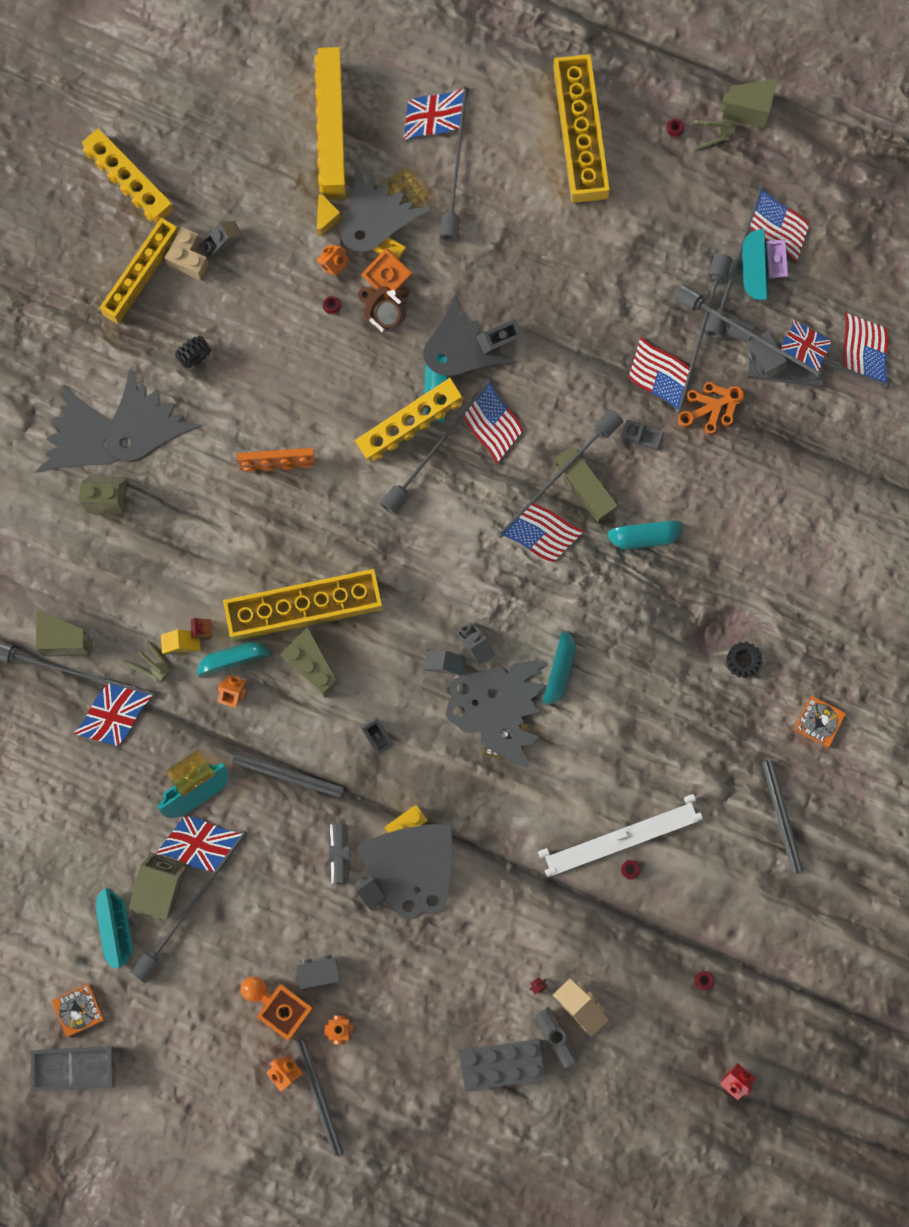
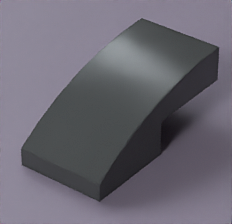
M627 420L621 438L659 451L664 431L646 427L643 423Z

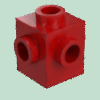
M737 1062L726 1073L720 1085L739 1100L743 1095L747 1097L754 1089L752 1084L756 1078Z

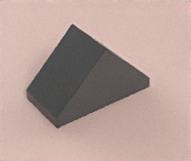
M446 650L427 651L424 670L462 676L465 657Z
M377 716L360 727L361 732L377 755H380L394 745Z

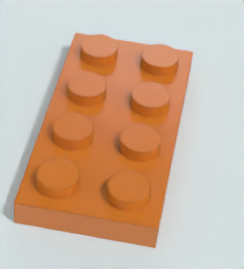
M313 448L237 453V462L240 470L246 473H252L259 469L273 471L274 468H282V470H291L293 467L308 469L316 465Z

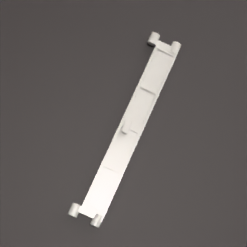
M694 794L684 797L686 803L684 806L558 853L549 855L547 848L538 851L540 859L545 857L549 869L545 870L546 876H553L703 820L701 813H695L692 805V802L696 801Z

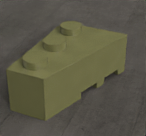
M307 627L283 651L281 657L320 695L325 697L336 686L337 682Z

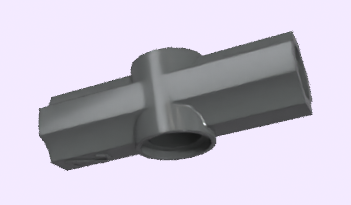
M331 824V845L329 846L332 884H349L348 863H350V849L348 845L347 824Z
M548 1007L534 1015L563 1067L566 1068L577 1062L579 1058L551 1008ZM560 1032L562 1034V1041L554 1043L551 1039L552 1033Z

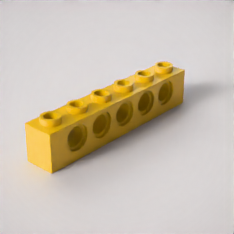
M99 128L82 141L84 154L89 159L93 158L96 161V166L101 171L105 170L108 173L107 177L114 184L117 183L120 186L121 192L125 196L129 195L132 198V203L138 209L141 207L145 211L144 215L149 221L153 220L157 224L161 218H166L174 211L172 203ZM100 151H106L104 154H98ZM113 163H118L117 166H115V167H110L111 164H113ZM126 175L130 176V178L126 180L122 179ZM137 188H143L140 192H135ZM150 200H154V201H155V202H154L153 204H151V205H148V204H147V202L150 201Z
M163 218L159 220L99 307L103 316L119 325L168 253L178 234V229L175 225Z
M449 378L355 441L366 459L370 462H375L383 457V453L396 449L403 440L408 441L413 438L414 433L427 429L435 419L440 420L446 416V412L459 408L464 398L454 382ZM441 397H446V403L443 405H439V399ZM426 407H430L431 412L428 415H423V410ZM415 418L414 424L407 426V420ZM394 428H399V433L396 436H391V431ZM383 438V444L376 447V440Z

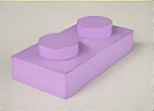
M785 239L766 241L769 279L788 277Z

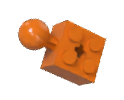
M250 976L241 984V994L247 1001H260L264 1004V1007L256 1017L287 1041H291L314 1009L281 984L272 995L266 991L265 982L260 977ZM282 1008L285 1010L289 1008V1017H281L282 1012L280 1011Z

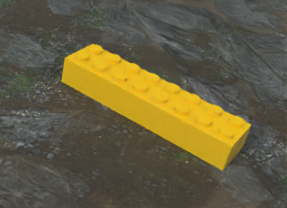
M340 47L318 48V55H314L316 66L317 151L319 157L318 185L320 194H323L327 200L346 199Z
M591 54L554 58L553 70L571 203L608 199L609 183Z
M374 569L223 600L232 642L382 611Z

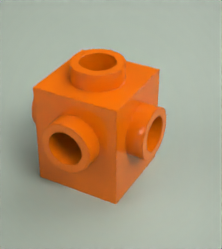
M329 244L322 250V254L316 262L326 273L337 276L346 267L350 259L347 257L344 248L339 245Z
M228 675L225 681L220 682L218 692H220L218 702L236 708L240 700H244L246 697V681L239 677Z
M333 1016V1020H329V1024H325V1036H329V1041H333V1045L345 1044V1040H350V1036H353V1024H350V1020H345V1016ZM337 1026L342 1027V1032L340 1034H337L335 1032V1028Z
M289 1055L283 1059L280 1057L275 1059L270 1064L272 1068L266 1072L280 1091H283L303 1074Z

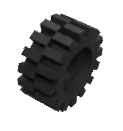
M203 336L193 337L192 340H187V343H183V346L179 347L175 352V356L181 365L187 369L191 368L192 365L196 366L198 362L201 363V360H205L206 356L211 352V347Z
M747 641L733 645L726 656L728 670L730 669L733 675L736 674V677L739 678L740 676L743 678L753 676L759 670L762 663V653H759L760 649L754 647L755 644L753 643L748 644L749 642ZM740 653H747L751 657V664L749 666L742 667L738 664L737 656Z

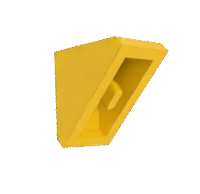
M319 194L317 233L318 236H323L341 220L340 212L322 194Z
M177 629L161 635L162 654L201 651L200 639L191 638V631Z

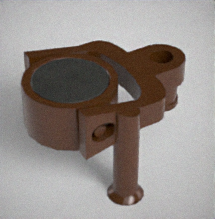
M382 286L377 290L363 287L359 290L358 297L366 304L364 317L381 332H386L391 327L401 325L406 318L404 304H406L407 300L404 298L410 294L407 287L391 290L387 286ZM387 293L392 299L383 300L377 305L375 309L376 318H374L373 311L377 302Z

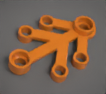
M712 382L705 383L703 387L704 393L708 395L716 393L724 396L720 399L690 390L687 394L689 402L694 403L698 401L707 405L691 413L689 411L681 412L678 416V424L681 427H689L693 420L712 411L709 422L704 429L707 434L712 435L716 431V422L721 406L728 403L726 414L722 416L721 423L723 426H730L733 422L732 415L735 406L744 399V392L740 387L732 386L726 389L716 386ZM706 386H711L712 390L708 391ZM695 394L696 398L692 399L689 395ZM731 394H737L738 398H732ZM682 418H687L688 423H683ZM724 418H729L730 422L726 423ZM712 426L714 430L709 431L707 427Z

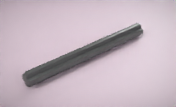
M235 753L232 759L233 764L339 798L342 797L344 788L238 753Z
M766 760L762 765L793 874L801 873L803 868L773 760Z
M299 1040L296 1042L333 1156L342 1155L344 1151L307 1040Z

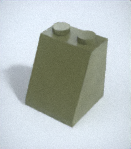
M777 79L730 86L729 92L724 93L721 104L722 119L765 128Z
M88 476L83 480L80 485L79 502L86 513L124 515L128 478Z
M37 611L36 650L43 657L89 655V650L93 648V642L84 629L42 611Z
M151 853L140 865L129 909L134 910L137 914L153 916L156 920H167L172 913L188 865Z

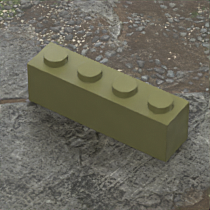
M572 446L554 459V465L560 471L580 450H576ZM581 454L566 469L562 476L597 523H599L617 510L618 502L614 495L608 494L605 483L601 479H597L594 475L595 470L590 464L587 465L583 460L584 456Z

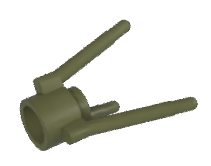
M695 120L694 124L718 127V134L722 135V137L694 147V150L730 140V136L735 135L734 121Z
M147 641V645L159 662L154 663L142 651H139L138 654L152 666L150 669L152 673L126 660L123 661L125 665L150 677L155 682L157 680L162 682L171 671L168 669L169 665L164 662L150 641Z

